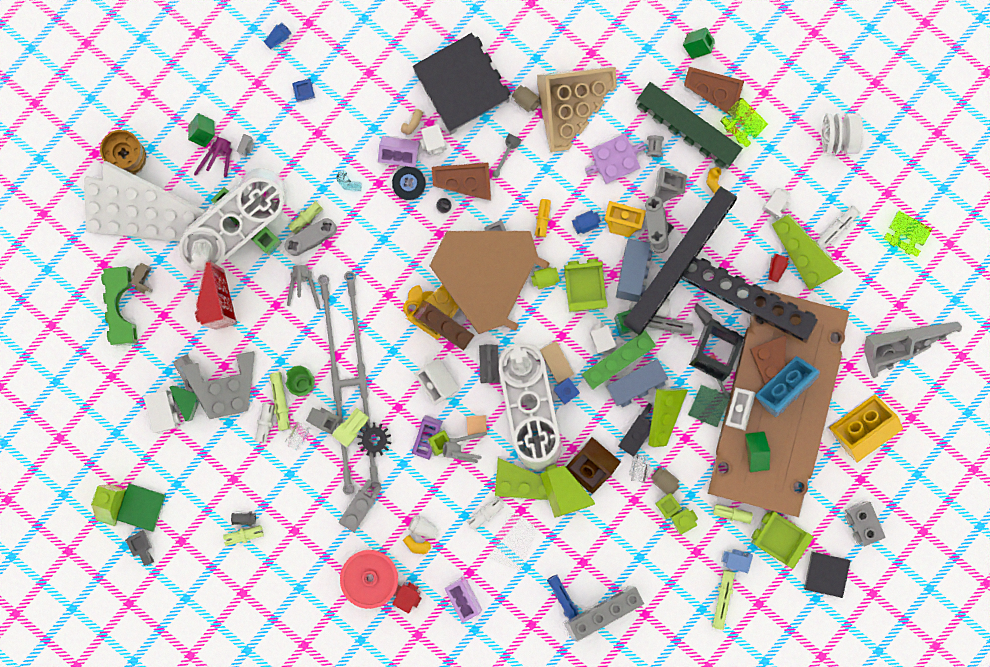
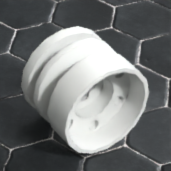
M831 113L825 114L821 128L822 148L825 154L832 153V150L834 154H838L841 146L845 154L860 153L863 141V122L860 114L847 113L844 116L843 122L839 113H836L834 117Z

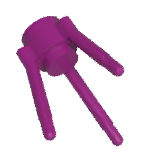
M217 137L195 170L194 175L196 176L214 152L206 171H210L217 155L224 156L226 154L223 176L227 177L230 156L233 151L230 148L231 142Z

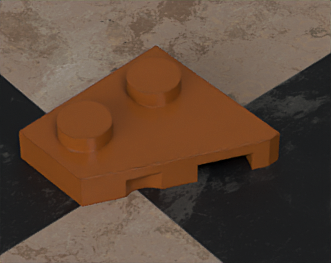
M786 335L750 349L764 385L785 367Z

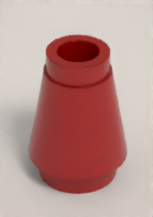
M776 253L773 258L771 257L768 280L779 283L789 265L788 257Z

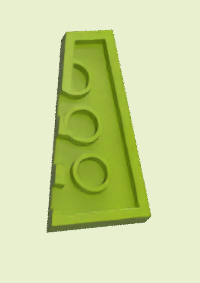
M790 214L771 224L809 290L844 272L818 246L819 244L814 239H811Z

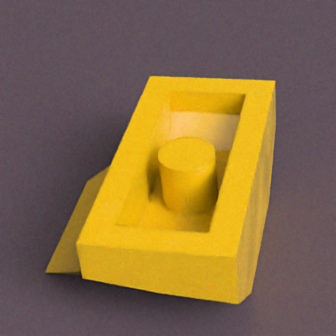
M609 201L604 221L608 224L610 233L629 238L634 232L642 229L646 210Z

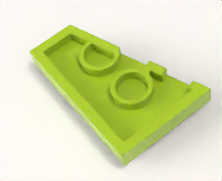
M656 389L648 446H667L688 389Z
M498 458L495 496L548 500L540 475Z

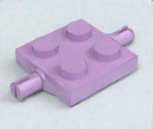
M622 134L590 149L594 157V165L584 168V170L587 172V176L598 171L602 175L605 184L610 183L641 168L636 153L646 150V146L641 147L645 145L644 142L633 146L626 134Z

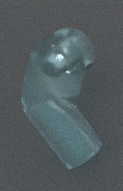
M344 170L338 172L336 180L344 190L361 191L362 182L351 181Z

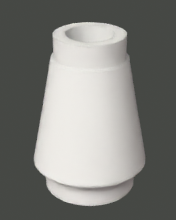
M414 516L408 527L412 534L432 539L435 538L438 532V528L421 516Z

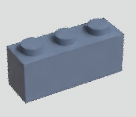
M628 238L615 298L638 302L640 296L645 292L646 285H643V281L647 279L649 268L646 265L647 261L650 262L653 251L649 250L651 243Z
M656 359L610 383L606 388L615 405H621L623 408L632 403V398L638 396L640 399L648 395L649 389L653 387L659 389L665 386V381L668 380V377L659 360Z

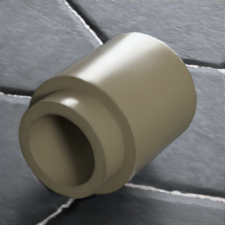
M520 85L511 96L515 99L514 102L527 112L531 110L534 112L540 105V97L526 86Z
M659 467L651 476L653 484L666 495L669 493L674 494L680 487L678 484L679 479L666 468Z

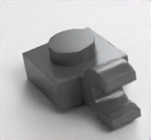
M144 530L125 539L133 557L139 555L144 566L154 563L153 557L148 552L152 545Z

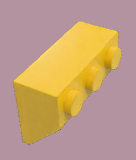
M874 394L831 425L829 429L843 449L858 463L901 432L903 426L898 415Z

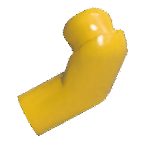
M719 167L710 169L706 180L708 187L714 194L720 188L718 181L722 171Z
M410 534L402 540L414 554L424 555L431 549V544L428 541L416 543Z

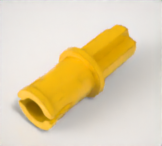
M540 200L538 216L535 217L537 223L534 236H547L548 221L551 220L549 218L551 200Z

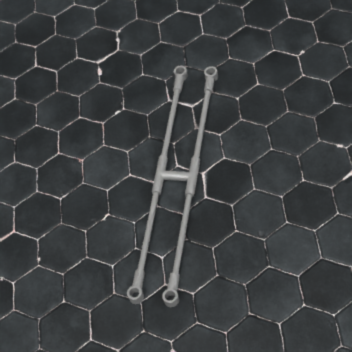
M347 271L344 274V279L347 281L348 296H350L358 359V378L339 380L328 301V284L330 279L327 275L322 274L317 280L321 287L322 300H324L334 402H336L337 416L341 417L338 425L343 423L341 387L359 385L364 413L369 417L365 366L362 360L355 302L356 290L354 281L356 280V275L352 271ZM348 274H353L352 280H347ZM322 277L327 278V282L324 284L320 282ZM369 418L368 421L365 423V425L368 424L369 427L371 428V426H370V418ZM341 444L344 467L343 493L350 495L354 492L355 488L352 484L348 468L346 447ZM370 452L371 467H369L372 481L370 489L374 491L372 483L377 482L379 486H381V483L378 480L373 452ZM348 485L352 487L350 493L345 490V487Z

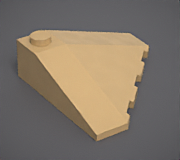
M616 67L537 74L538 94L550 152L564 151L571 148L573 145L571 141L577 133L581 134L589 124L587 120L591 114L599 111L605 103L604 97L609 91L613 92L617 87Z

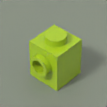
M687 507L670 517L680 535L698 526L696 523L698 517L693 509L689 510Z

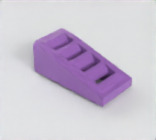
M427 415L423 417L411 454L430 460L432 455L431 446L429 443L420 440L421 438L428 440V438L432 437L424 434V431L434 435L439 433L443 421ZM420 445L422 447L428 448L429 450L425 451L419 449L418 446Z

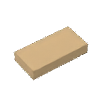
M557 341L540 349L557 384L574 375Z

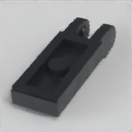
M650 403L647 404L641 415H638L618 445L619 448L632 457L636 455L650 434L652 420L648 421L645 418L652 409V404Z

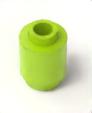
M556 267L533 271L534 275L531 276L533 287L537 286L538 290L554 286L560 282Z

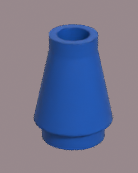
M281 22L279 25H275L263 42L269 49H273L289 39L292 32Z

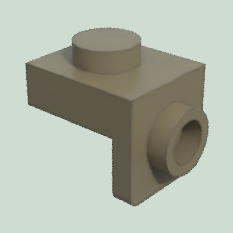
M140 263V265L135 267L132 273L134 277L130 282L136 285L135 290L143 294L146 291L152 293L153 289L143 285L152 267L144 263Z

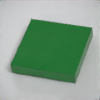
M128 483L116 520L154 532L166 495Z

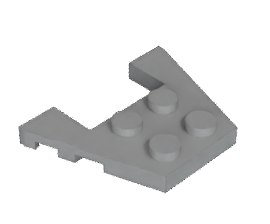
M254 351L236 354L240 374L202 382L198 363L180 366V370L196 394L208 419L248 411L255 357Z

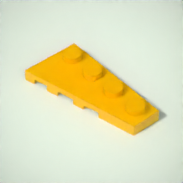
M443 285L425 300L450 318H453L459 309ZM417 308L405 318L436 340L441 336L413 316Z

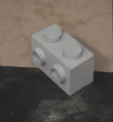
M864 501L845 509L847 513L845 519L848 525L853 527L854 533L852 535L857 544L859 543L865 547L886 538L870 501Z

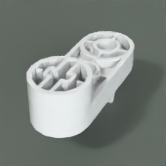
M255 168L247 172L239 184L190 224L182 233L179 253L183 262L190 268L198 271H204L206 262H209V260L219 266L275 219L282 210L285 196L284 183L280 176L273 170L266 168ZM245 187L250 190L246 196L243 195ZM258 192L260 196L256 199V193ZM279 194V199L275 203L272 198ZM232 216L237 218L240 224L237 227L231 228L224 223V219Z
M517 343L509 346L502 353L499 360V374L512 441L520 461L526 467L533 470H545L546 467L554 465L559 460L562 452V442L546 365L541 352L535 346L527 343ZM528 398L537 401V406L532 410L522 408L523 402ZM538 429L541 440L542 458L537 457L534 446L533 430ZM542 429H543V430H546V431H548V432H550V433L552 434V435H550V439H551L552 446H554V448H553V450H552L551 452H550V442H549L548 436H547V434H546L545 431L542 432ZM524 436H525V444H526V446H527L528 452H529V454H530L531 456L533 455V458H530V457H528V456H525V455L522 453V452H526L524 443H523V441H522V439H523Z

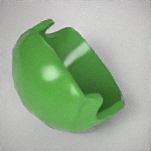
M299 365L293 366L287 371V382L285 384L291 394L301 397L308 395L313 390L315 378L308 368Z

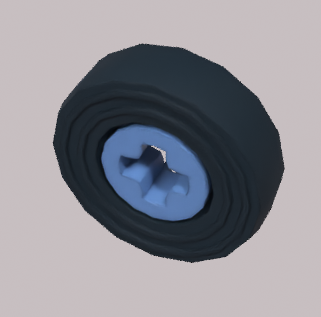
M405 166L398 169L394 174L392 188L399 198L414 200L424 193L426 179L418 168ZM406 179H408V180H412V179H413V182H412L413 187H411V188H410L409 186H406V187H405V186H404V185L406 184V183H405V180H406Z

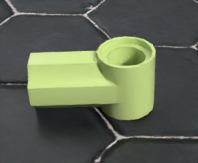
M356 407L347 420L341 423L334 431L332 437L347 448L357 437V433L365 425L369 417Z

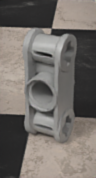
M652 196L645 203L648 238L653 251L663 253L669 247L667 218L661 198Z
M324 218L288 238L284 245L285 250L292 256H299L334 236L337 232V226L331 219ZM328 224L329 226H331V231L327 232L326 230H324V225ZM292 243H295L297 245L296 251L290 249L292 248Z

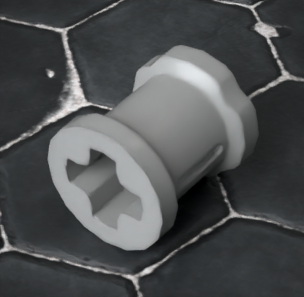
M658 135L647 136L649 145L646 156L663 157L661 150L664 137Z

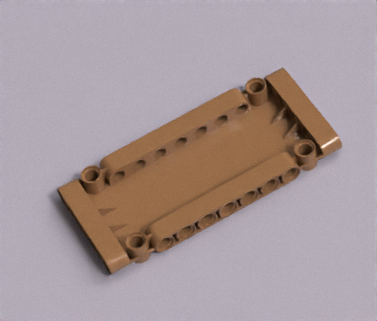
M763 289V292L769 295L770 293L778 295L781 298L780 300L785 303H794L802 312L809 311L815 314L818 322L807 343H804L765 322L759 324L755 317L750 316V325L745 332L716 448L717 457L713 464V472L707 494L799 517L804 496L808 491V479L812 477L842 357L841 346L845 341V330L850 312ZM758 299L755 301V304L758 307H763L766 305V302L763 299ZM775 308L772 311L775 316L783 314V310L780 308ZM792 317L790 322L793 325H798L801 323V320L798 317ZM832 333H836L838 335L839 339L837 343L831 341ZM786 335L785 366L798 356L820 372L818 379L777 417L766 411L757 398L754 397L745 431L725 425L735 388L752 391L757 394L765 386L750 351L751 348ZM765 431L770 448V470L750 472L745 434ZM722 462L727 465V470L724 473H720L718 470V466ZM796 482H800L802 489L796 493L793 486Z

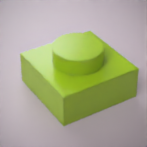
M671 493L655 503L666 520L682 509Z

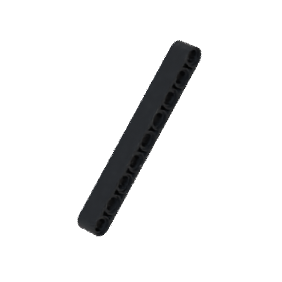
M722 186L716 191L628 314L623 323L625 327L639 336L644 332L731 210L738 196Z

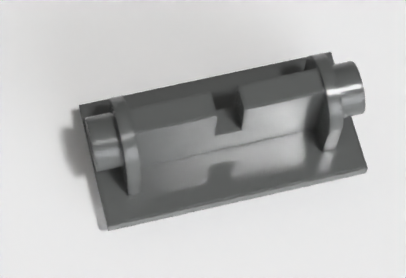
M498 344L479 345L480 383H500Z

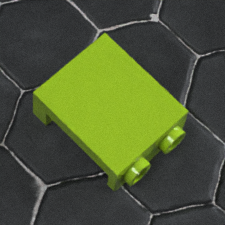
M589 259L587 263L579 264V261L568 262V265L564 266L569 313L607 309L603 261L598 262V259Z
M775 511L766 512L761 520L763 524L760 529L756 528L751 536L753 539L751 543L786 566L794 569L814 536L797 527Z

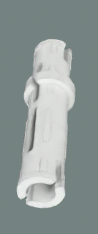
M852 205L842 216L836 218L837 221L816 241L819 244L818 246L824 250L844 229L850 227L849 224L861 214L860 210Z

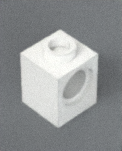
M602 323L592 327L593 331L590 332V336L597 354L616 347L609 325L604 326Z

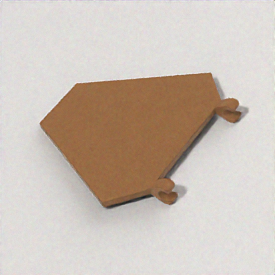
M446 231L429 266L476 332L481 334L503 325L514 331L518 329L519 324L507 318L534 264L546 269L550 263L538 257L531 231Z

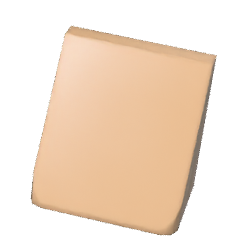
M486 415L466 417L468 435L487 432Z

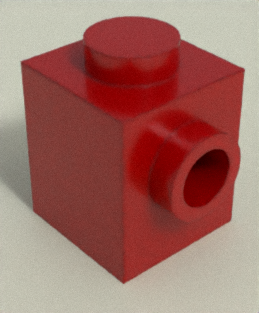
M410 581L408 584L404 582L402 586L398 585L394 594L396 598L392 605L409 614L412 607L417 608L422 599L419 596L421 593L418 590L419 586Z

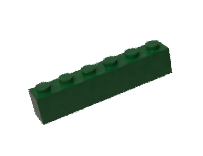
M652 82L648 83L635 102L638 105V110L652 115V119L660 125L663 123L668 127L667 130L670 133L684 138L683 141L687 145L698 148V152L702 156L712 158L714 164L721 169H728L743 149V147Z

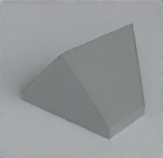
M660 167L657 172L654 196L661 198L662 203L680 194H685L687 175Z

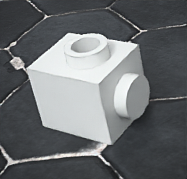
M439 124L421 129L423 139H420L422 149H427L428 154L432 153L433 156L443 153L446 145Z

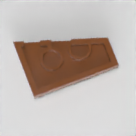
M688 67L683 86L735 118L744 80Z
M489 163L431 167L433 187L491 201Z

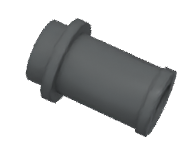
M249 511V513H232L231 523L232 525H248L251 527L256 524V513H252V511Z

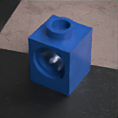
M567 378L553 389L564 405L580 394L570 378Z

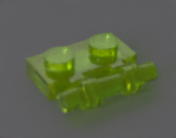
M739 98L727 111L732 116L730 120L726 116L720 120L724 125V129L727 132L730 131L736 137L735 140L739 144L742 143L746 148L751 144V141L747 138L750 134L753 138H756L768 125L744 98ZM737 122L744 128L742 132L735 126Z
M897 211L888 227L895 232L893 235L887 232L883 239L888 241L893 247L897 246L903 249L904 253L918 257L921 250L915 248V245L917 243L923 246L932 228L901 211ZM900 236L908 238L910 240L909 243L900 240Z

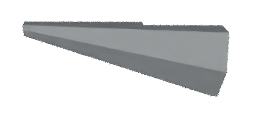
M951 322L866 336L864 353L871 376L876 378L882 370L894 368L893 364L901 360L907 361L931 348V344L938 340H946V336L950 333L962 331V325L959 322Z

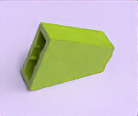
M554 464L546 467L545 472L540 473L554 518L596 505L595 501L565 466L557 467Z
M112 484L97 486L91 503L96 521L116 526V519L126 489Z

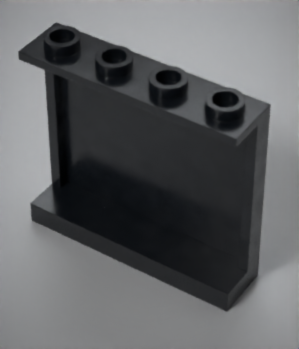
M473 33L466 35L412 66L450 135L457 132L458 128L502 103L510 102L509 96L511 93L508 87L501 84L500 79L502 78L497 69L493 70L489 54L487 52L484 54L481 49L483 44L478 36L474 37Z

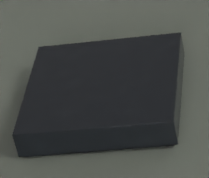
M811 551L804 590L843 598L851 560Z

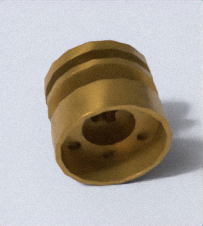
M127 130L110 132L103 138L100 145V154L103 161H107L133 175L141 171L146 163L147 155L145 148L136 136ZM127 152L129 155H126V158L123 159L122 156H125V153Z

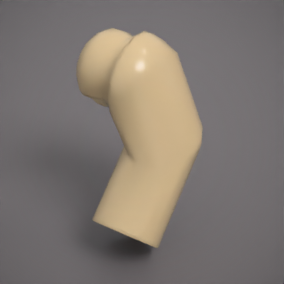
M415 109L410 123H403L400 131L406 133V135L412 134L421 121L423 111Z

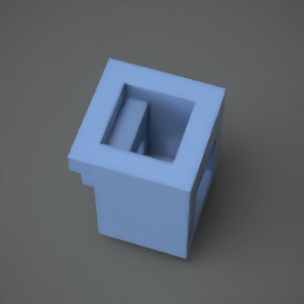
M733 549L732 552L724 551L721 562H724L723 566L726 568L749 573L753 554L746 552L744 556L743 551Z

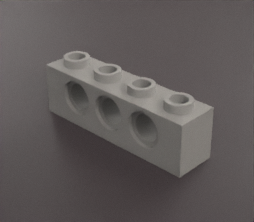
M629 586L564 622V625L572 641L578 642L645 603L636 586Z

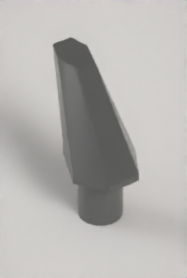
M698 303L695 304L694 310L704 326L710 320L719 322L713 319L712 314Z

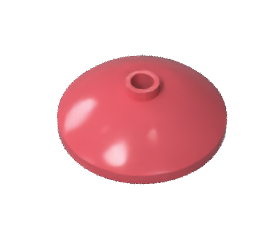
M363 550L352 555L343 565L340 573V586L343 594L352 604L360 608L373 609L386 604L393 597L398 586V572L393 561L384 553L376 550ZM367 575H373L374 580L368 581Z

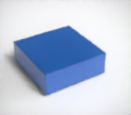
M310 78L292 83L297 102L316 98Z

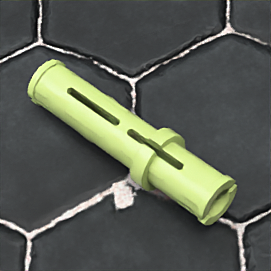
M271 373L269 376L278 431L291 429L288 418L289 408H287L282 373Z
M723 570L721 587H718L720 592L712 625L715 629L724 630L730 596L734 591L732 586L736 573L733 571Z

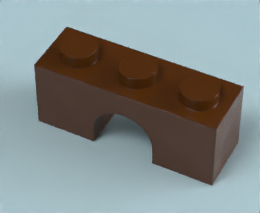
M425 300L422 301L413 314L419 321L463 351L475 336Z

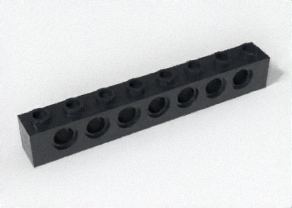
M696 258L692 264L696 265L697 269L693 272L686 271L681 280L804 343H807L817 325L818 319L815 318V314L809 311L802 312L794 303H785L780 300L781 298L774 293L769 295L763 292V288L756 284L751 286L745 283L746 280L738 275L735 277L729 275L726 269L712 266V263L707 259L701 258L700 260ZM706 273H712L714 278L707 281L703 276ZM723 282H729L731 287L729 289H722L720 285ZM745 290L749 295L746 298H740L738 292ZM758 299H763L766 302V305L763 307L756 306L755 301ZM775 308H780L783 310V314L775 316L772 311ZM792 317H798L801 320V323L798 325H793L790 322V319Z

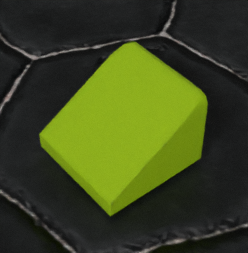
M445 429L428 438L434 456L443 453L444 443L449 442V436Z

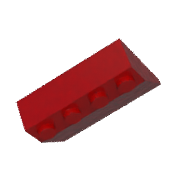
M210 261L206 262L196 303L197 311L194 312L197 323L200 322V325L214 330L237 325L225 270Z

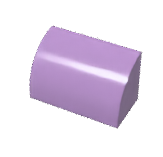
M382 136L379 144L378 162L416 167L420 141Z
M465 576L444 588L462 623L478 616L482 612V608Z

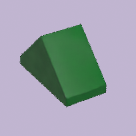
M170 386V391L185 422L192 421L199 404L196 394L179 386Z
M765 431L746 433L745 440L749 471L770 470V448Z

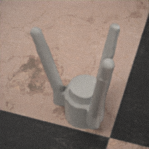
M306 265L293 266L287 306L291 305L294 283L297 282V297L300 298L301 283L307 282L306 278H308L316 308L320 309L312 280V271H308V266Z
M487 432L459 438H449V442H445L443 445V456L478 463L477 459H481L482 456L461 452V445L457 442L486 436Z

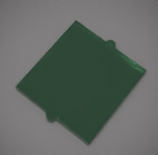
M701 384L688 415L700 420L701 423L705 422L718 427L731 397L718 392V389H711Z

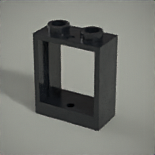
M710 320L702 330L689 365L724 382L732 372L745 337L734 330L722 326L719 322ZM710 334L734 345L726 365L703 354Z

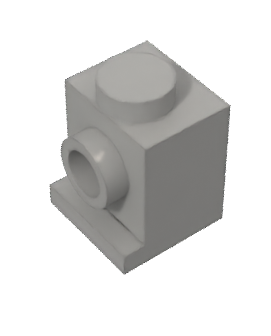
M312 407L306 421L318 429L333 434L341 417L322 407L320 410Z

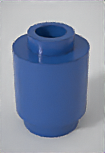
M592 210L578 215L572 220L577 235L599 228L598 223L601 222L598 213H593Z

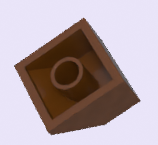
M591 437L565 467L585 489L593 494L614 473L621 461L596 439Z

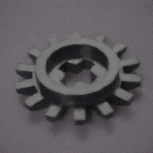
M373 422L372 428L366 424V431L362 428L360 429L363 436L357 435V438L362 439V442L357 444H363L364 447L360 450L361 452L365 449L368 450L367 456H369L370 452H373V457H376V452H379L381 456L384 455L381 450L385 449L388 451L389 449L386 447V444L392 443L387 441L391 434H385L389 429L382 430L383 424L381 423L378 428L375 422ZM372 434H375L376 437H380V440L377 441V445L369 443V439H371Z

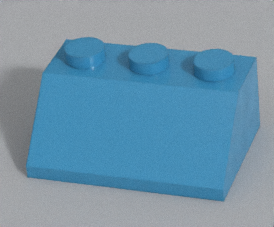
M796 356L755 397L766 411L777 417L818 379L820 372Z

